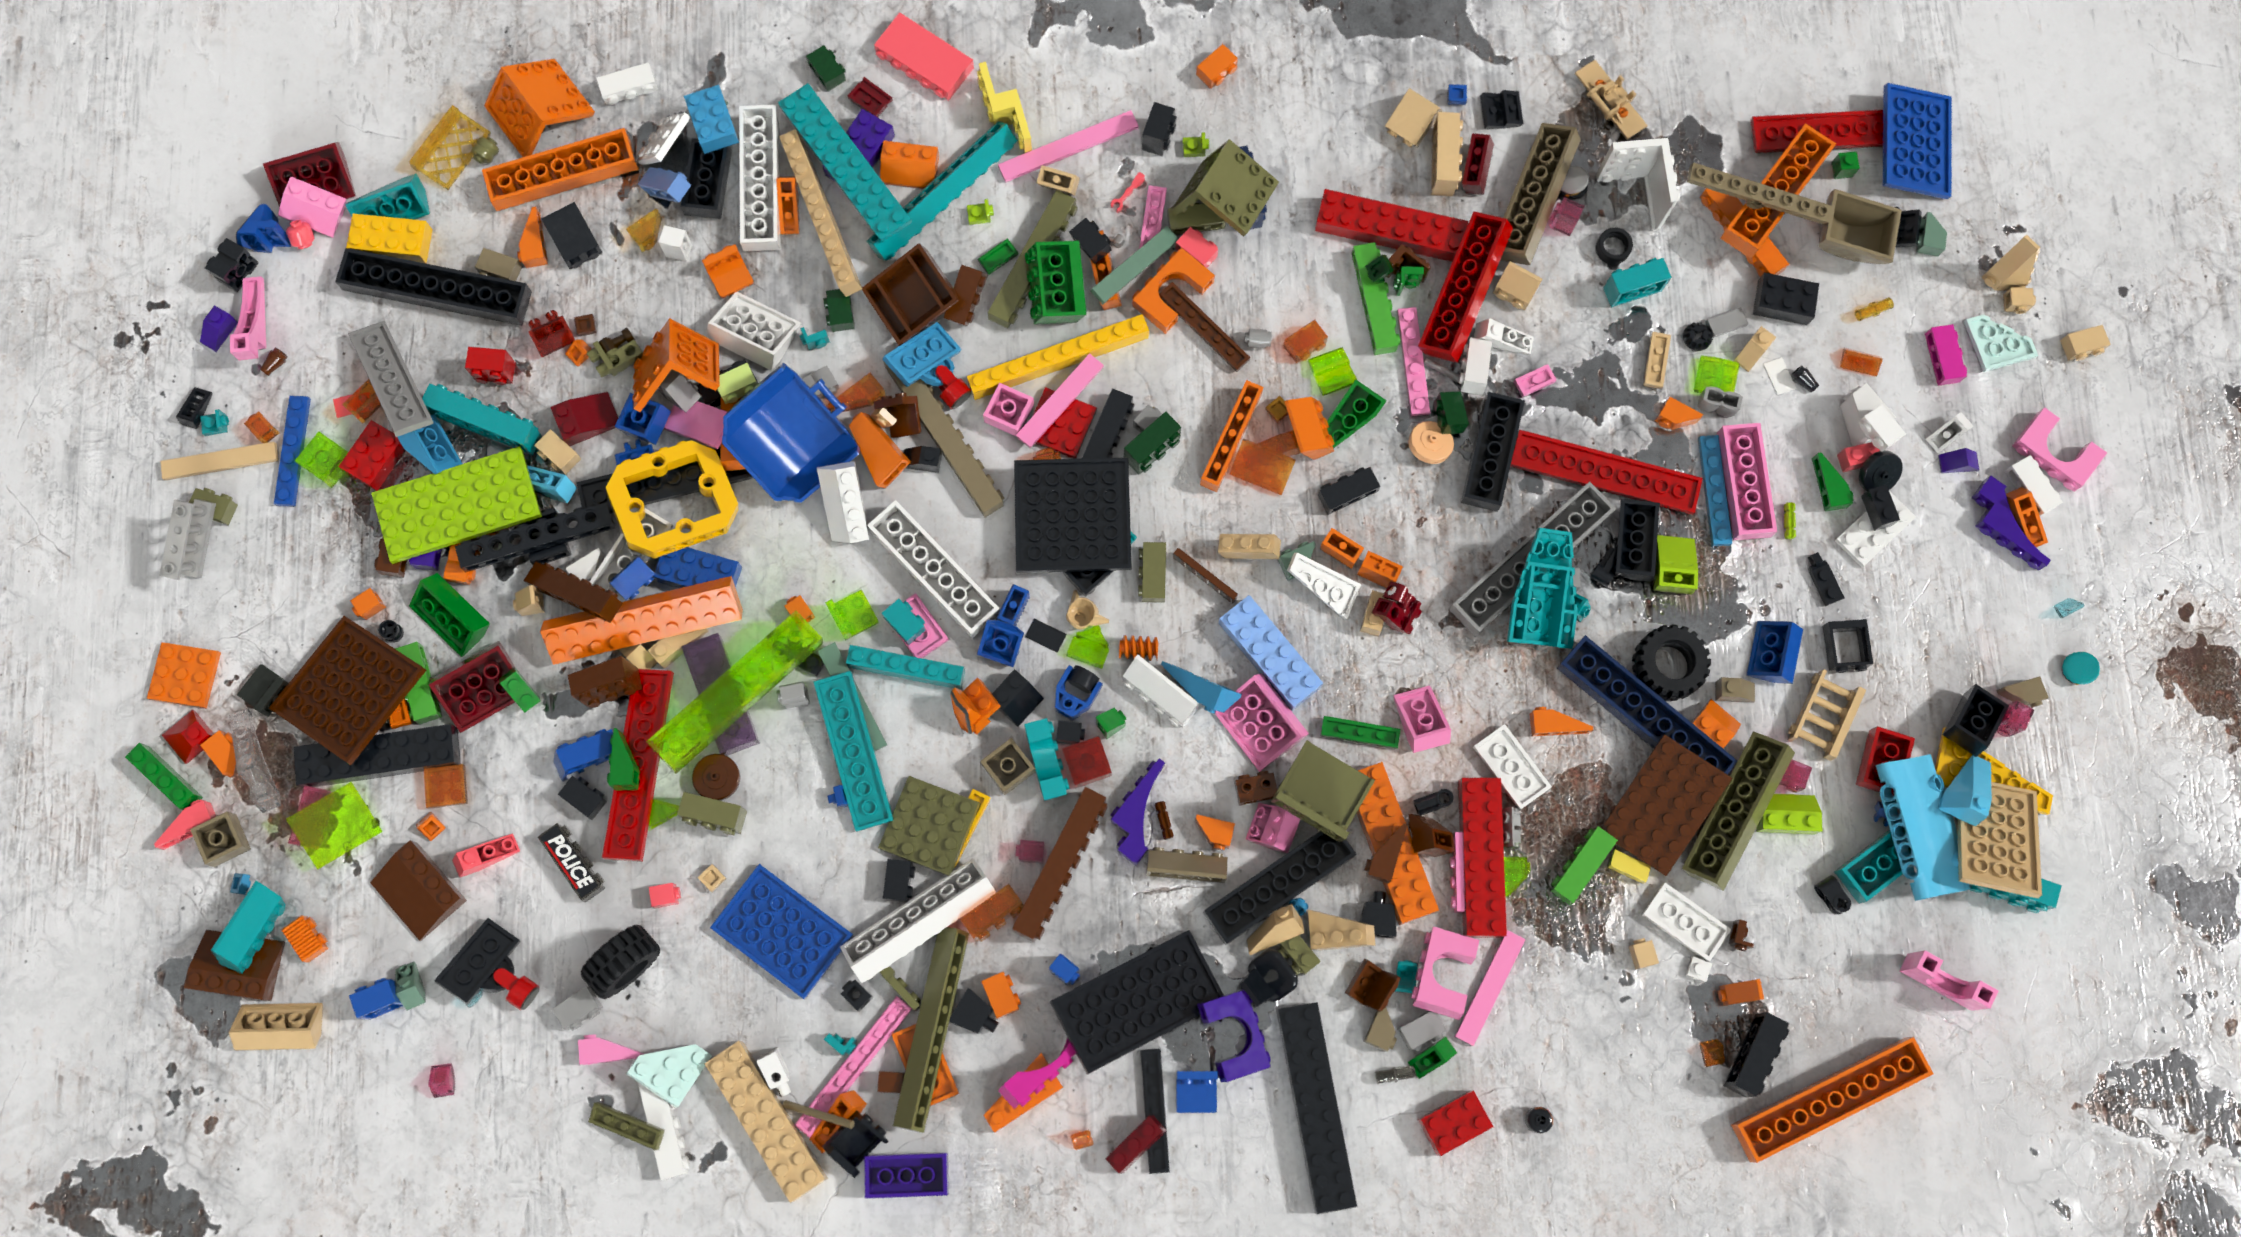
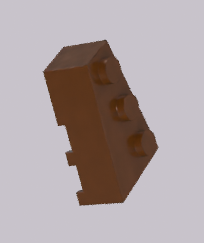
M961 264L954 285L959 301L946 310L945 319L965 326L972 323L975 314L973 312L979 303L988 274Z

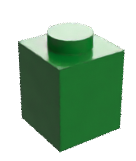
M1857 151L1838 153L1831 162L1834 179L1852 178L1860 169Z

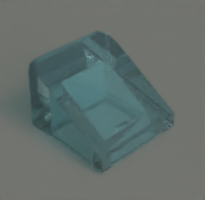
M2068 598L2054 605V609L2060 618H2064L2085 605L2082 602Z

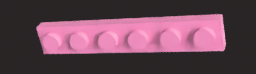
M1416 307L1401 308L1397 310L1410 414L1411 416L1429 415L1430 406L1423 354L1418 347L1421 339Z

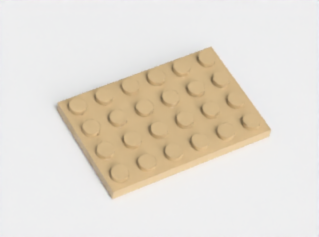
M1991 782L1992 801L1988 817L1977 826L1957 818L1959 882L2039 899L2042 896L2037 791Z

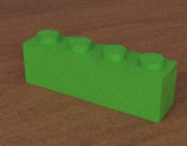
M414 642L395 648L426 669V672L405 697V700L410 704L411 709L408 711L411 720L418 724H423L442 718L438 698L429 686V681L432 677L423 645Z
M1599 826L1588 830L1584 836L1586 841L1583 845L1579 844L1573 852L1575 854L1574 858L1571 861L1567 860L1562 867L1564 870L1562 875H1557L1551 883L1553 887L1550 891L1568 905L1576 901L1618 841Z

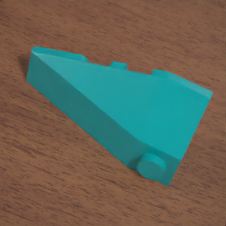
M417 173L394 181L345 204L351 216L353 214L414 220L430 214L426 190Z

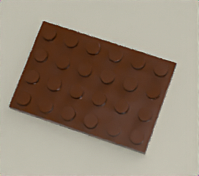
M1664 734L1601 828L1618 840L1616 844L1667 876L1732 780V777Z

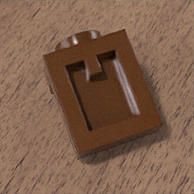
M1739 919L1733 921L1729 944L1735 945L1737 950L1747 951V949L1754 948V944L1743 941L1748 934L1747 921Z

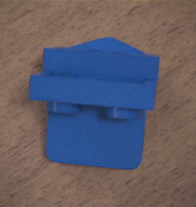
M260 204L236 232V244L246 249H252L254 252L272 253L273 246L291 247L286 232L278 224V217L267 204Z

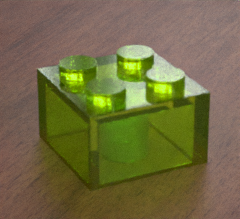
M318 431L296 458L295 462L333 488L345 473L338 466L348 451Z

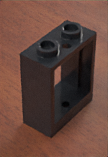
M1867 619L1832 621L1822 626L1829 671L1836 670V673L1848 672V669H1855L1856 672L1866 671L1868 667L1874 664ZM1857 631L1861 662L1838 663L1833 633Z

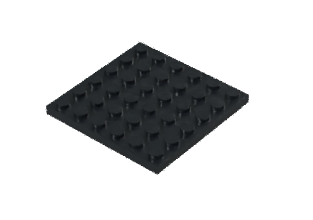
M1128 458L1014 460L1016 573L1132 570Z

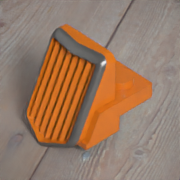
M976 678L963 691L954 687L950 692L954 714L958 723L969 734L974 732L977 735L991 722L989 717L1001 707L979 678Z

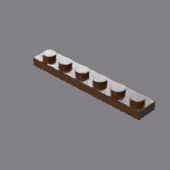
M1173 282L1159 293L1160 298L1236 372L1250 360V356Z

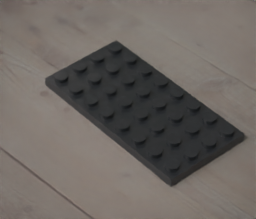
M1190 930L1051 1000L1050 1004L1088 1075L1200 1016L1197 1004L1223 996L1224 994Z

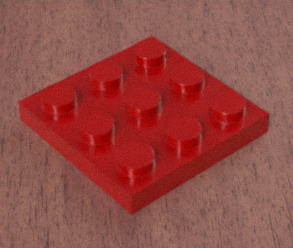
M1045 387L1034 414L1055 392L1054 390ZM1075 399L1035 444L1076 459L1096 414L1097 407Z

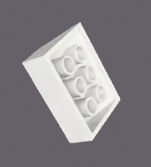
M735 292L708 322L706 337L717 342L720 346L772 371L784 356L798 332L801 322L739 292Z

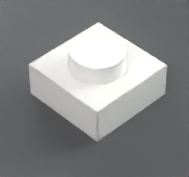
M1693 956L1685 976L1705 983L1707 982L1712 963Z

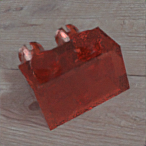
M551 310L552 316L549 312L546 313L545 316L548 322L543 325L538 318H534L535 324L532 320L528 322L531 328L528 332L541 357L566 347L575 340L563 315L559 317L555 310Z

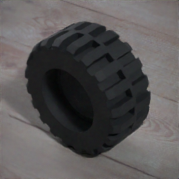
M1671 624L1669 627L1667 625L1660 626L1658 629L1652 630L1636 646V653L1632 656V661L1635 662L1632 666V671L1637 673L1636 677L1665 701L1667 699L1677 701L1680 698L1688 697L1706 682L1705 678L1710 674L1708 667L1711 666V659L1707 658L1710 651L1709 648H1704L1705 641L1703 639L1699 640L1697 638L1698 634L1695 631L1688 632V627L1682 626L1678 628V625ZM1661 647H1672L1683 654L1687 662V672L1683 678L1671 679L1659 671L1655 661L1658 649Z
M632 925V927L626 928L609 939L607 943L603 944L586 961L581 970V977L599 998H610L637 980L652 965L660 954V947L643 926Z

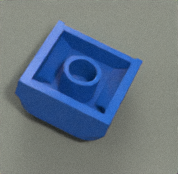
M987 620L977 655L1014 667L1024 632L1017 626L1000 620Z

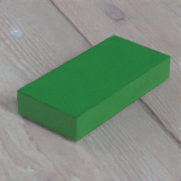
M1007 238L978 258V262L990 275L1019 254Z

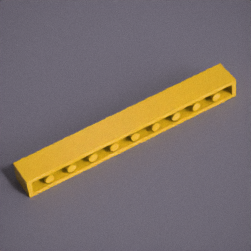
M1143 314L969 375L967 376L968 385L972 390L971 393L974 400L994 394L999 383L1011 388L1081 363L1089 353L1093 357H1098L1148 339L1149 329Z

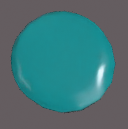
M2074 652L2063 661L2062 673L2069 682L2075 685H2085L2097 679L2100 673V664L2090 653Z

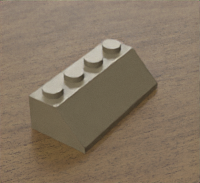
M1153 847V850L1148 852L1146 876L1225 883L1227 879V857H1223L1221 853H1212L1211 856L1204 855V852L1192 851V854H1186L1184 850L1172 849V852H1165L1164 848Z

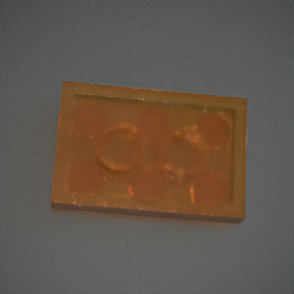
M1243 439L1229 474L1282 495L1296 459Z

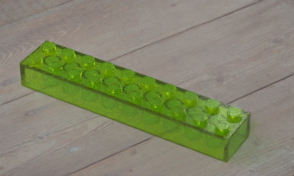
M794 611L647 740L649 747L677 774L823 644V638L797 611Z

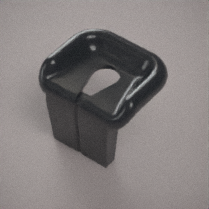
M1268 949L1250 962L1248 965L1249 974L1240 983L1254 1004L1259 1006L1268 999L1278 1001L1292 992L1298 985V976L1280 952ZM1269 970L1277 971L1279 975L1277 980L1268 983L1264 980Z

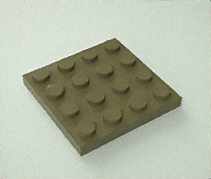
M908 776L893 811V821L888 823L878 848L950 876L978 812L980 803Z

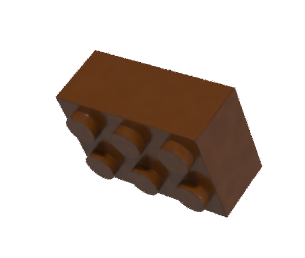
M622 656L568 675L571 696L589 708H596L604 702L615 701L618 697L632 695L642 689L638 668Z

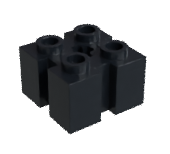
M226 238L218 246L217 250L219 253L217 256H213L207 261L205 269L217 281L238 293L243 286V278L248 274L251 275L259 262L245 248Z

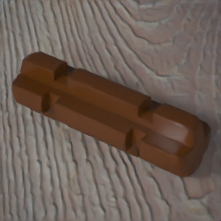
M1164 801L1155 803L1156 812H1158L1161 830L1163 829V839H1171L1174 834L1172 829H1170L1171 823L1166 811V804Z

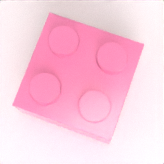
M999 383L983 414L984 422L1016 436L1025 425L1034 407V398Z

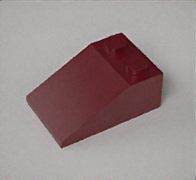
M608 392L566 400L550 407L562 438L568 446H573L614 429L618 420V415Z

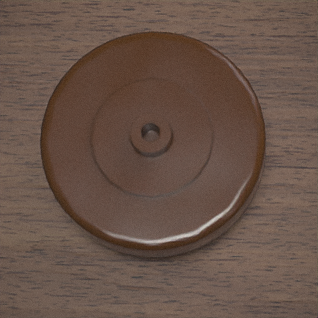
M707 755L694 767L692 773L693 786L703 797L719 801L725 800L732 796L739 786V768L726 755Z

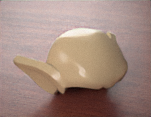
M1077 590L1073 591L1066 613V619L1073 627L1082 630L1089 626L1109 623V619L1099 615V610L1093 601L1080 597Z

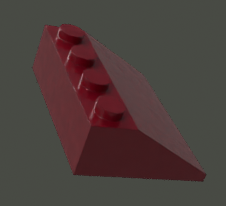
M339 142L263 163L279 207L290 177L345 199L356 196L348 165Z
M497 641L431 678L429 686L459 732L462 733L515 702L499 682V678L515 666L500 641Z

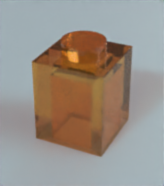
M259 411L251 415L244 423L262 443H268L280 433Z

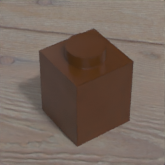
M879 1071L877 1092L900 1093L905 1073Z

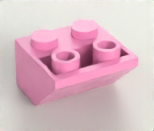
M1259 803L1246 840L1275 851L1288 853L1300 819L1281 807Z

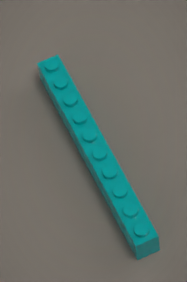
M1000 121L995 123L907 203L903 209L911 218V224L882 243L875 234L866 241L878 258L885 261L892 259L900 248L905 247L913 236L918 235L926 224L931 223L938 213L948 208L950 202L959 198L967 187L972 186L979 176L985 174L992 164L997 163L1005 152L1010 151L1018 140L1009 126Z

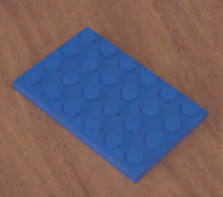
M1886 83L1883 86L1884 187L1943 199L1952 197V96L1892 83Z
M760 864L710 927L804 1000L842 951L840 946L853 937L851 932Z

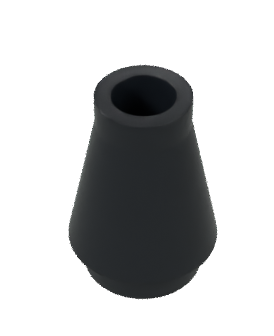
M1801 365L1791 374L1794 382L1811 393L1819 386L1807 367L1804 368Z

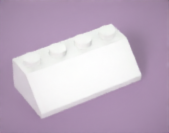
M855 461L817 467L831 540L845 543L869 540V529Z
M1139 655L1135 657L1123 675V681H1125L1123 684L1131 691L1135 689L1140 693L1138 696L1146 703L1150 701L1155 705L1153 708L1161 715L1165 713L1170 717L1168 720L1176 727L1180 725L1183 728L1197 711L1199 703Z

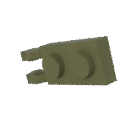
M890 966L880 971L885 980L914 1011H918L921 1006L919 1004L921 999L914 992L910 994L905 989L908 985L902 978L896 979L895 971Z

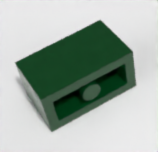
M825 45L806 56L809 67L827 91L846 81L844 75L846 73L845 68L841 63L838 64L836 62L833 51L831 49L827 50Z
M840 289L826 291L827 297L823 298L825 309L829 311V315H826L827 326H831L832 332L855 329L850 295L845 297Z
M1461 391L1439 392L1433 402V408L1437 412V424L1441 428L1442 434L1464 433L1469 425Z

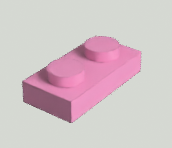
M1548 364L1514 380L1522 398L1556 382V378Z

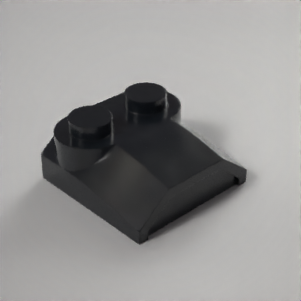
M1114 571L1063 572V574L1086 597L1093 593L1096 587Z

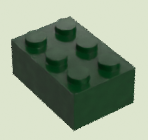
M1165 411L1124 447V458H1128L1129 465L1138 475L1142 472L1146 473L1152 467V463L1155 460H1161L1170 447L1173 449L1180 443L1181 426Z

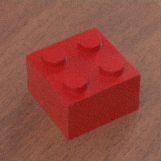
M468 347L465 369L476 382L481 384L494 382L498 385L513 384L516 362L506 350Z

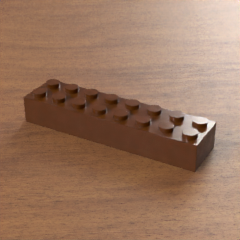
M1087 787L1084 788L1012 928L1014 933L1034 943L1036 939L1040 940L1045 931L1044 923L1046 921L1050 922L1054 914L1052 908L1054 904H1059L1063 896L1061 891L1063 886L1067 887L1072 879V874L1070 873L1073 868L1077 869L1081 861V856L1079 855L1081 851H1086L1090 843L1088 838L1090 833L1094 834L1099 826V821L1097 820L1099 816H1104L1108 808L1105 796Z

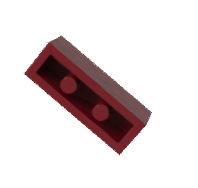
M1472 134L1462 180V186L1466 194L1484 195L1494 147L1490 134Z
M1154 1115L1148 1116L1105 1159L1118 1174H1122L1167 1130Z

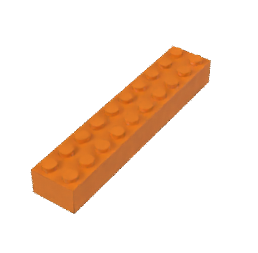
M732 576L624 601L611 623L583 611L545 620L540 632L554 665L742 620L743 609Z
M1905 1037L1731 1124V1127L1749 1161L1758 1163L1934 1073L1915 1038Z

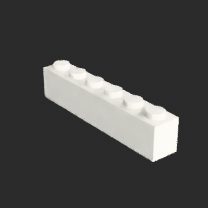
M638 1082L647 1123L665 1130L659 1150H654L661 1181L689 1173L690 1162L688 1156H685L683 1151L685 1141L683 1136H680L678 1128H681L680 1120L674 1113V1108L676 1107Z

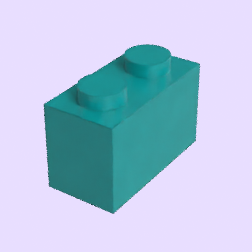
M898 598L882 612V616L900 637L910 645L926 631L925 621L919 615L915 616L911 612L913 608L906 600L902 602Z

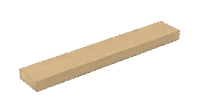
M269 442L160 461L162 479L166 481L277 462V443Z

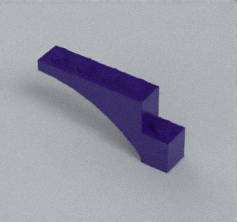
M1990 475L1981 483L1971 497L1979 506L1987 508L1975 526L1982 534L1993 538L1998 545L2009 549L2015 557L2026 561L2031 568L2043 569L2051 560L2029 541L2017 524L2006 497L2005 488L2007 486Z
M1160 758L1156 762L1153 760L1146 769L1149 772L1145 777L1141 775L1134 784L1137 786L1134 791H1128L1122 799L1124 801L1123 805L1120 808L1117 806L1111 813V822L1128 835L1127 838L1123 836L1118 842L1117 846L1119 848L1117 852L1135 866L1148 851L1144 842V812L1151 788L1165 766V762Z

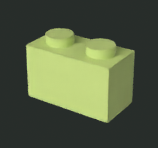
M748 363L719 375L720 386L718 391L726 405L738 401L739 398L752 390L757 385V381Z

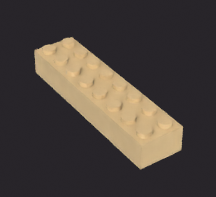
M743 1041L736 1042L704 1063L790 1203L796 1201L828 1179L775 1092L769 1088L760 1068Z

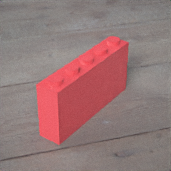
M900 12L874 44L876 55L881 60H887L895 69H901L909 78H915L923 87L932 89L938 97H944L947 100H950L974 69L973 59Z

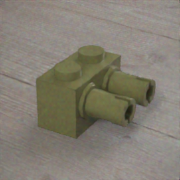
M1300 935L1278 944L1279 949L1277 951L1285 959L1290 958L1292 961L1290 966L1297 975L1302 974L1304 976L1321 962Z

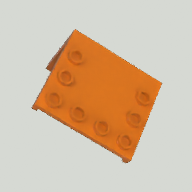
M555 59L501 67L484 104L485 108L522 157L532 155L546 125L593 117L595 113Z
M670 318L660 332L657 331L652 339L653 342L650 346L647 345L645 347L643 356L640 359L638 358L633 366L635 373L633 375L634 395L632 400L634 401L633 409L638 412L642 411L671 369L683 374L690 380L701 383L705 388L716 391L720 386L719 344Z

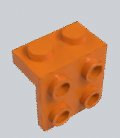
M736 244L728 245L722 251L709 254L702 260L721 298L730 296L752 285L754 282Z

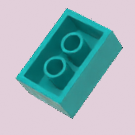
M1652 258L1645 264L1639 265L1637 263L1631 265L1629 269L1613 271L1603 289L1612 308L1662 292L1672 277L1664 258Z

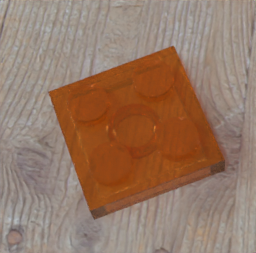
M464 764L424 769L426 808L432 809L468 804Z

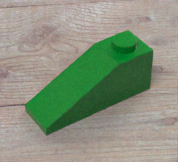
M1822 452L1817 453L1812 458L1825 512L1848 508L1853 504V492L1850 491L1849 485Z

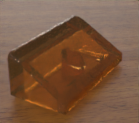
M1844 348L1840 368L1877 377L1883 358Z

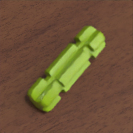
M1793 502L1784 504V512H1786L1784 514L1785 539H1794L1796 537V530H1794L1796 528V513H1794L1796 509Z

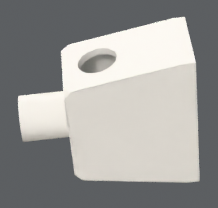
M777 1047L760 1055L757 1059V1064L769 1088L773 1089L776 1087L780 1097L789 1094L791 1089L787 1082L791 1076L779 1048ZM777 1072L781 1077L776 1078L773 1073Z

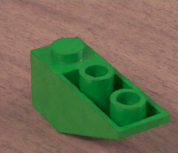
M614 728L613 735L610 738L612 753L609 755L610 773L607 774V783L615 791L638 790L640 770L623 733Z

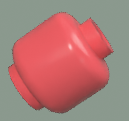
M301 220L292 221L286 229L291 245L298 249L310 247L315 239L309 223L301 222Z

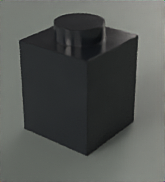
M1059 720L1056 737L1057 743L1080 745V740H1084L1085 729H1082V723Z

